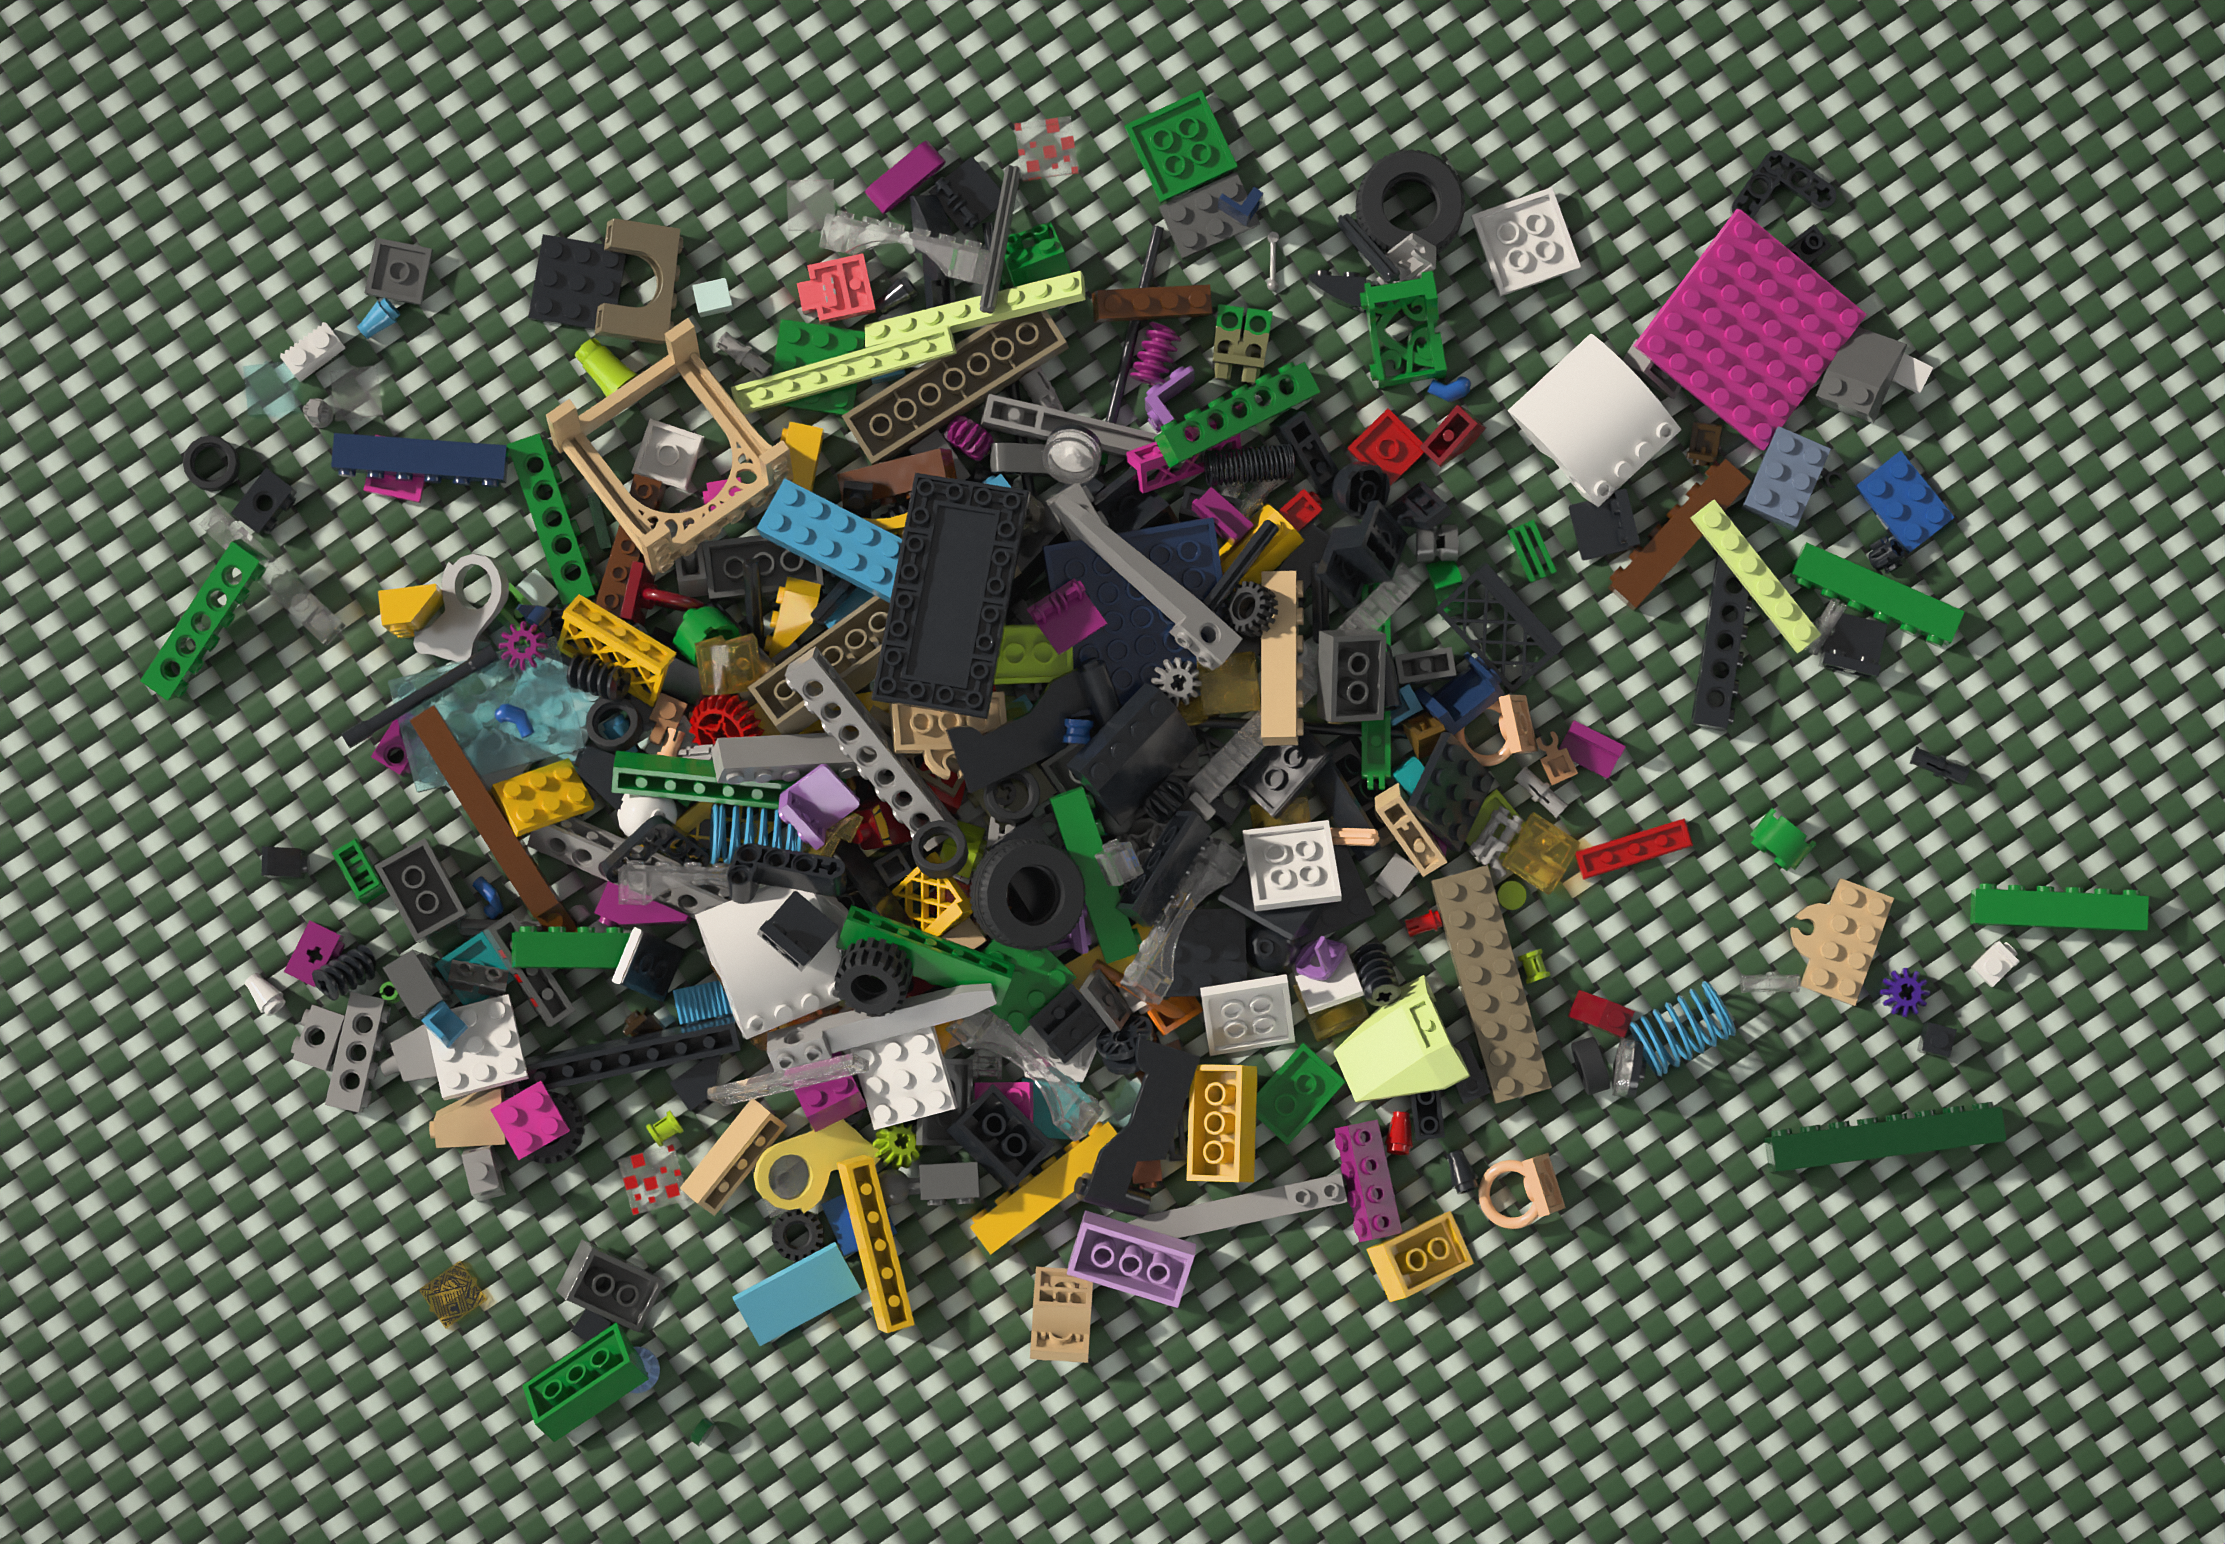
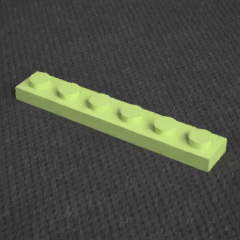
M1712 500L1690 518L1796 653L1802 651L1821 635L1715 500Z

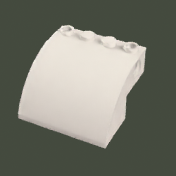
M1593 334L1588 335L1508 410L1535 447L1552 458L1581 496L1597 507L1605 502L1681 431L1675 420L1642 380Z
M767 885L758 889L753 900L748 903L739 904L730 900L695 915L711 964L722 980L736 1024L746 1039L841 1001L837 996L839 991H835L834 987L836 982L834 979L841 956L838 948H836L833 936L801 972L757 935L763 923L773 916L793 891H798L822 912L814 893Z

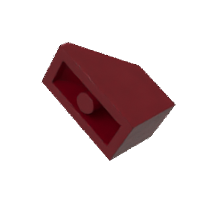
M1457 405L1420 448L1436 464L1442 467L1469 449L1487 427L1469 410Z
M1578 990L1568 1017L1622 1039L1625 1037L1635 1011L1610 1000Z

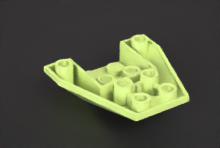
M1424 975L1401 986V997L1396 1002L1380 1006L1334 1051L1356 1103L1443 1090L1470 1077L1459 1050L1452 1045L1434 1005V1002H1436L1435 996Z

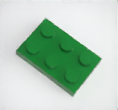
M1302 1043L1257 1093L1256 1118L1288 1146L1346 1081Z

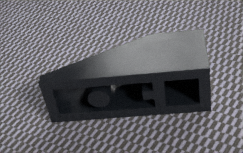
M1290 408L1269 425L1280 444L1285 445L1289 443L1292 445L1295 465L1320 497L1325 498L1332 493L1333 482L1339 470L1306 412Z

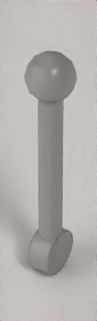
M1270 232L1268 235V241L1270 242V281L1267 283V288L1270 291H1275L1278 288L1276 281V243L1279 241V235L1276 232Z

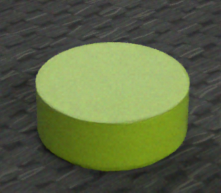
M1508 881L1498 889V902L1504 909L1516 910L1525 903L1526 890L1520 883Z

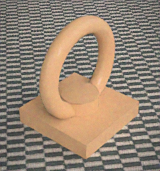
M1526 695L1501 696L1498 701L1487 708L1500 714L1499 726L1506 742L1498 752L1490 755L1474 752L1466 742L1464 735L1465 727L1454 735L1482 766H1494L1502 763L1511 754H1528L1538 751Z
M1549 1153L1522 1162L1517 1160L1498 1162L1486 1171L1479 1185L1478 1196L1483 1212L1493 1223L1503 1228H1523L1534 1222L1538 1216L1542 1217L1566 1208ZM1510 1171L1518 1172L1525 1176L1524 1187L1528 1198L1533 1202L1527 1213L1514 1218L1500 1214L1494 1208L1490 1199V1188L1495 1178L1504 1172Z

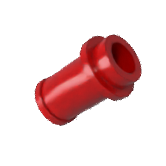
M1431 909L1428 914L1405 920L1410 937L1434 929L1437 932L1438 928L1443 927L1438 910L1432 912Z

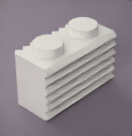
M322 322V326H318L317 330L313 329V333H308V337L304 336L303 340H299V343L294 344V347L290 346V350H285V354L281 353L280 358L297 380L301 382L346 347L329 325Z

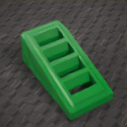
M357 838L332 852L356 898L362 904H367L387 891L380 875ZM355 851L358 852V855L345 862L343 860ZM363 861L364 864L352 872L349 870ZM366 872L370 874L358 882L355 880Z

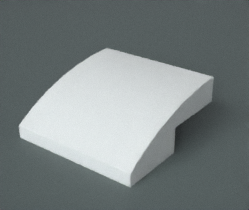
M1347 950L1345 957L1334 973L1324 981L1310 979L1297 973L1295 964L1291 967L1309 1014L1364 995ZM1315 955L1311 959V965L1321 967L1318 957Z

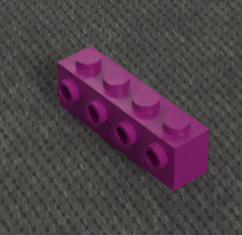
M1378 1119L1336 1128L1335 1145L1340 1152L1342 1161L1341 1173L1346 1180L1348 1189L1347 1200L1350 1207H1352L1354 1216L1353 1227L1359 1242L1402 1233Z

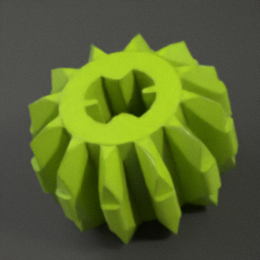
M903 1123L884 1127L876 1132L875 1136L877 1139L873 1142L872 1146L879 1149L875 1154V1158L883 1157L885 1159L883 1166L891 1163L893 1169H899L901 1166L907 1169L912 1165V1162H916L919 1159L920 1154L918 1151L922 1149L923 1145H916V1133L913 1134L911 1132L913 1124H909L904 1128Z

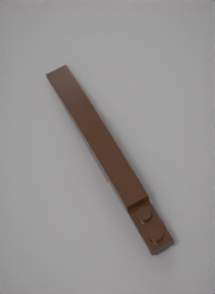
M432 705L411 718L409 721L533 917L538 920L545 932H548V927H566V932H577V924L529 853L528 847L521 836L516 837L489 787L436 706Z

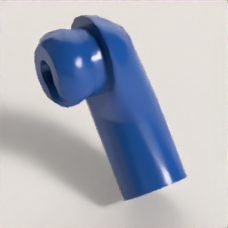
M1464 376L1458 377L1457 381L1448 385L1433 379L1427 392L1447 402H1453L1465 397L1470 392L1471 382Z
M502 704L496 709V720L500 723L508 721L516 724L522 738L535 733L524 709L511 704Z
M483 876L478 877L472 886L489 902L484 907L483 912L489 918L496 919L498 914H502L504 909L499 894Z

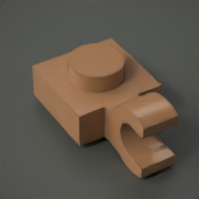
M660 693L649 718L656 723L648 739L650 740L649 742L661 746L668 728H673L677 731L688 705Z

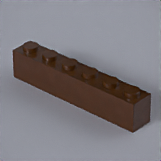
M1727 459L1721 464L1715 461L1704 473L1708 476L1707 480L1702 485L1696 482L1685 494L1689 497L1683 506L1677 503L1666 515L1670 520L1665 526L1662 527L1658 524L1647 536L1651 541L1644 548L1639 545L1629 555L1628 558L1632 562L1625 569L1619 566L1609 577L1613 583L1608 589L1633 611L1703 535L1690 518L1712 500H1715L1722 510L1725 511L1750 484L1751 481Z

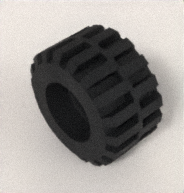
M868 937L867 941L862 938L857 940L856 944L851 943L843 953L834 979L836 981L834 987L835 991H839L837 995L839 999L845 1000V1005L848 1008H855V1012L859 1014L864 1012L867 1013V1016L871 1017L874 1014H877L879 1017L885 1016L886 1012L892 1014L896 1011V1008H900L905 1000L913 976L912 962L906 958V952L904 950L899 951L897 949L898 945L894 943L888 944L886 943L887 940L882 938L880 941H877L875 937ZM868 975L876 976L879 979L871 978Z
M548 1091L570 1131L562 1135L556 1143L545 1145L526 1157L538 1163L554 1164L566 1160V1158L576 1152L575 1150L582 1143L583 1134L585 1135L583 1124L585 1121L584 1116L580 1113V1108L572 1099L560 1093Z

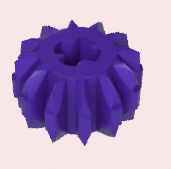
M1908 968L1902 969L1901 977L1896 970L1892 971L1891 977L1894 982L1887 978L1882 981L1884 985L1890 987L1889 989L1880 990V995H1889V999L1882 1002L1883 1006L1893 1003L1894 1005L1890 1011L1892 1014H1896L1901 1007L1902 1017L1908 1016L1909 1009L1914 1015L1918 1014L1919 1009L1916 1004L1922 1007L1927 1005V1002L1920 997L1930 995L1929 990H1921V986L1926 985L1927 980L1923 979L1917 982L1916 980L1919 977L1918 971H1914L1909 978ZM1901 985H1904V988L1909 987L1911 990L1908 994V1000H1906V997L1901 998L1899 996V993L1902 991Z

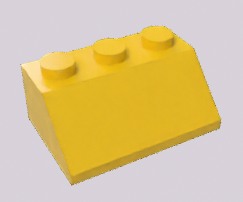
M1266 503L1249 520L1254 524V527L1235 547L1226 542L1219 549L1222 575L1225 574L1265 520L1275 523L1279 530L1238 583L1240 585L1244 581L1260 584L1262 582V572L1274 571L1304 539L1277 510Z
M437 584L378 591L382 626L393 635H397V638L414 637V632L423 630L444 603L442 589Z

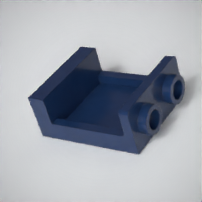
M1468 652L1463 654L1468 667L1432 696L1422 686L1414 692L1423 710L1442 723L1445 732L1452 733L1453 735L1498 701L1499 697L1505 695L1499 686L1502 680L1492 668L1489 670L1488 666L1479 656L1474 658Z

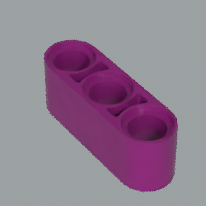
M925 140L874 181L865 190V194L882 214H886L945 165L946 161L928 140Z

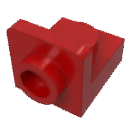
M1303 489L1278 512L1299 532L1316 516L1322 513L1323 509L1320 505L1323 502L1312 490L1308 493Z

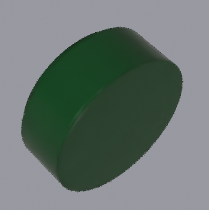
M708 1417L703 1418L692 1432L690 1441L697 1446H701L713 1431L716 1423Z

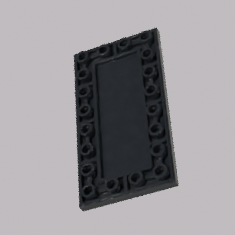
M915 473L871 698L873 701L988 719L1030 498L1029 490Z

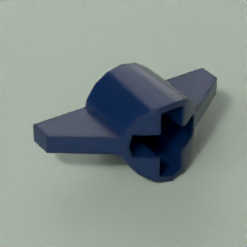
M519 604L516 609L525 617V620L530 625H537L538 630L544 632L546 637L550 638L553 634L549 619L551 616L550 609L539 605Z

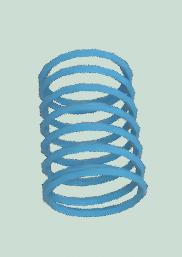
M714 803L711 809L710 862L714 866L718 862L720 851L722 850L723 861L728 866L733 860L734 852L741 846L739 805L733 806L731 839L728 853L725 805L720 804L718 806L717 803ZM747 806L744 844H754L753 807ZM761 808L758 844L768 846L767 808ZM775 809L772 847L783 849L781 817L778 809ZM788 824L786 849L803 852V841L800 839L797 830L791 824Z
M1703 981L1702 988L1710 1006L1722 1025L1724 1034L1711 1019L1694 989H1690L1689 993L1704 1018L1711 1039L1695 1020L1683 996L1678 995L1677 1000L1690 1021L1699 1046L1685 1030L1671 1003L1666 1002L1665 1004L1681 1035L1687 1053L1681 1048L1668 1029L1659 1010L1654 1009L1653 1014L1668 1040L1674 1059L1656 1036L1646 1016H1641V1021L1654 1043L1662 1066L1639 1026L1635 1022H1630V1031L1635 1041L1643 1043V1056L1657 1076L1661 1077L1662 1074H1667V1061L1671 1065L1679 1067V1054L1689 1061L1693 1057L1692 1048L1696 1052L1703 1054L1705 1051L1704 1041L1709 1046L1716 1047V1034L1723 1040H1728L1729 1035H1736L1734 1023L1725 1005L1709 982Z

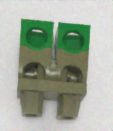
M1218 304L1212 364H1215V379L1230 381L1232 367L1243 368L1241 383L1256 385L1255 380L1259 378L1260 371H1263L1273 311L1247 308L1244 337H1242L1240 333L1244 307Z

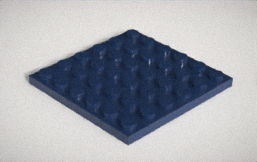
M1213 517L1116 533L1201 602L1205 600L1223 576ZM1082 539L1042 546L1049 593L1051 594L1074 578L1077 582L1080 580L1086 589L1084 592L1107 622V625L1073 646V670L1082 666L1081 663L1084 660L1092 657L1104 660L1122 707L1145 683L1159 687L1160 684L1151 682L1152 678L1161 677L1160 674L1156 673L1155 668L1159 667L1166 670L1163 661L1168 659L1173 666L1175 657L1181 658L1182 665L1187 660L1192 662L1189 671L1194 669L1199 671V674L1192 678L1193 680L1201 681V686H1192V690L1198 693L1197 696L1241 688L1235 650H1233L1222 665L1214 670L1201 665L1196 656L1189 649L1180 646L1176 642L1175 637L1170 633L1175 623ZM1223 603L1215 614L1225 622L1224 617L1227 615L1223 613V608H1228V606ZM1201 632L1202 639L1208 643L1206 635ZM1174 675V682L1170 685L1178 689L1180 688L1179 682L1182 681V677L1179 678ZM1087 707L1070 717L1091 715L1093 711L1092 708Z

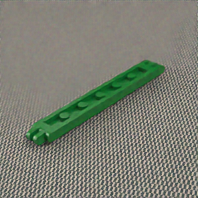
M1391 581L1384 583L1385 593H1379V583H1373V593H1368L1369 584H1365L1362 590V629H1375L1385 633L1386 643L1391 647ZM1391 711L1384 712V720L1362 721V779H1367L1368 790H1374V779H1379V790H1385V779H1391Z

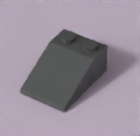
M1857 327L1847 342L1840 347L1829 365L1816 397L1824 406L1874 423L1907 344Z
M582 1239L556 1292L569 1302L636 1332H640L665 1280Z

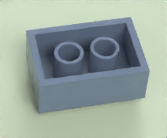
M1778 426L1741 509L1794 531L1798 526L1831 449Z

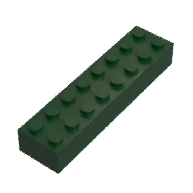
M1993 1102L1971 1104L1972 1110L1965 1111L1964 1105L1942 1108L1943 1114L1936 1115L1935 1109L1914 1112L1915 1118L1907 1119V1113L1885 1116L1886 1122H1879L1878 1117L1858 1119L1857 1126H1850L1849 1121L1828 1123L1829 1129L1821 1130V1125L1799 1127L1800 1133L1792 1134V1128L1771 1131L1772 1137L1764 1138L1769 1172L2007 1141L2002 1106L1994 1107Z

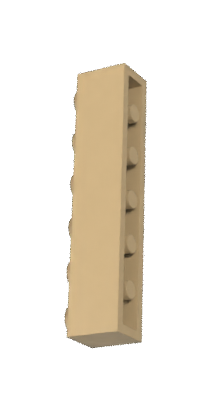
M1296 571L1262 572V586L1269 588L1276 595L1274 599L1278 600V605L1274 606V608L1278 610V615L1273 614L1272 618L1276 621L1274 624L1269 623L1270 629L1267 632L1262 630L1263 635H1261V738L1264 746L1298 745V736L1304 734L1303 718H1298V708H1303L1304 706L1303 690H1298V680L1304 679L1303 663H1298V653L1304 651L1303 635H1298V625L1304 624L1303 608H1298V598L1304 596L1303 580H1298Z

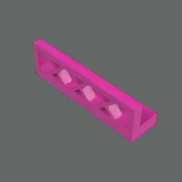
M1215 421L1209 422L1210 427L1216 430ZM1185 431L1186 438L1193 441L1191 432ZM1238 434L1212 448L1219 451L1226 443L1232 442L1233 450L1235 448L1240 449L1241 436ZM1156 442L1126 452L1127 462L1137 470L1139 491L1142 493L1204 472V462L1195 463L1199 454L1185 460L1179 471L1170 472L1171 468L1167 465ZM1156 468L1160 471L1155 479L1147 482L1146 472Z

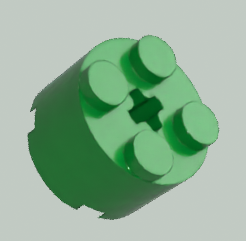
M715 607L691 608L685 612L683 616L684 621L679 626L673 639V645L700 672L706 674L720 671L722 669L720 665L726 661L731 663L739 653L742 645V635L739 634V629Z
M1771 808L1750 835L1754 837L1751 843L1763 853L1768 849L1774 853L1776 858L1773 861L1784 870L1788 871L1790 867L1796 870L1817 843L1813 840L1809 844L1806 843L1804 840L1807 835L1783 816L1776 819L1773 816L1776 810Z

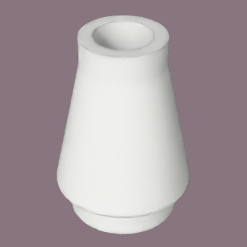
M254 973L244 983L248 987L261 1013L265 1012L267 1016H271L284 1006L286 1001L283 999V993L263 979L259 973Z

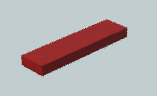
M1684 818L1574 853L1582 879L1585 880L1692 847L1693 843Z

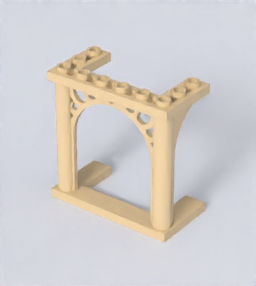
M689 318L664 334L668 355L583 414L578 416L577 409L570 399L546 414L554 446L559 453L565 451L644 555L646 567L652 575L658 572H666L682 555L684 557L689 556L698 548V544L706 539L712 540L719 535L721 528L729 523L734 524L741 520L747 510L753 506L757 508L763 505L768 500L769 495L776 490L778 491L784 478L789 481L794 479L789 448L783 440L773 447L769 445L700 358L695 326ZM679 373L725 432L732 449V468L723 489L704 506L689 512L664 513L652 510L634 499L586 436ZM745 455L746 461L751 460L752 463L740 464L739 458ZM742 471H750L756 474L757 480L753 483L745 484L738 481L736 476ZM735 487L741 490L735 492L734 496L729 495V491ZM715 506L716 508L710 512L709 508ZM652 518H657L659 521L657 522L656 527L652 529L651 527H654V525L650 523L648 520ZM689 519L693 520L694 524L690 523L684 530L683 523ZM669 521L675 522L678 526L677 534L673 538L669 528L665 525Z

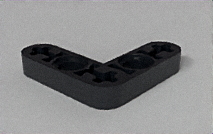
M1773 150L1765 156L1734 200L1730 208V214L1732 216L1735 210L1739 209L1736 207L1737 205L1743 206L1749 198L1743 195L1746 192L1752 199L1760 202L1757 205L1753 201L1748 208V211L1751 213L1748 216L1753 219L1778 183L1818 210H1825L1833 205L1836 199V191L1831 184L1780 150ZM1778 157L1782 160L1780 165L1787 170L1789 165L1794 168L1784 179L1781 176L1785 171L1780 168H1776L1775 171L1770 168L1772 163L1769 159L1775 160ZM1803 173L1807 178V184L1802 188L1794 186L1791 181L1793 174ZM1757 179L1765 181L1768 186L1767 192L1756 194L1752 189V183ZM1813 181L1817 183L1814 187L1815 190L1818 192L1828 191L1827 198L1830 199L1829 202L1824 200L1820 203L1817 200L1819 195L1814 191H1811L1809 195L1805 193Z
M656 815L646 820L603 862L602 868L610 882L621 883L627 880L659 849L691 872H698L706 868L710 857L703 844L666 817ZM677 839L684 840L681 846L677 848L670 847L673 841ZM637 845L644 846L641 852L637 854L630 853L633 847ZM690 851L691 854H693L695 857H698V858H697V859L694 858V857L690 858L688 852Z

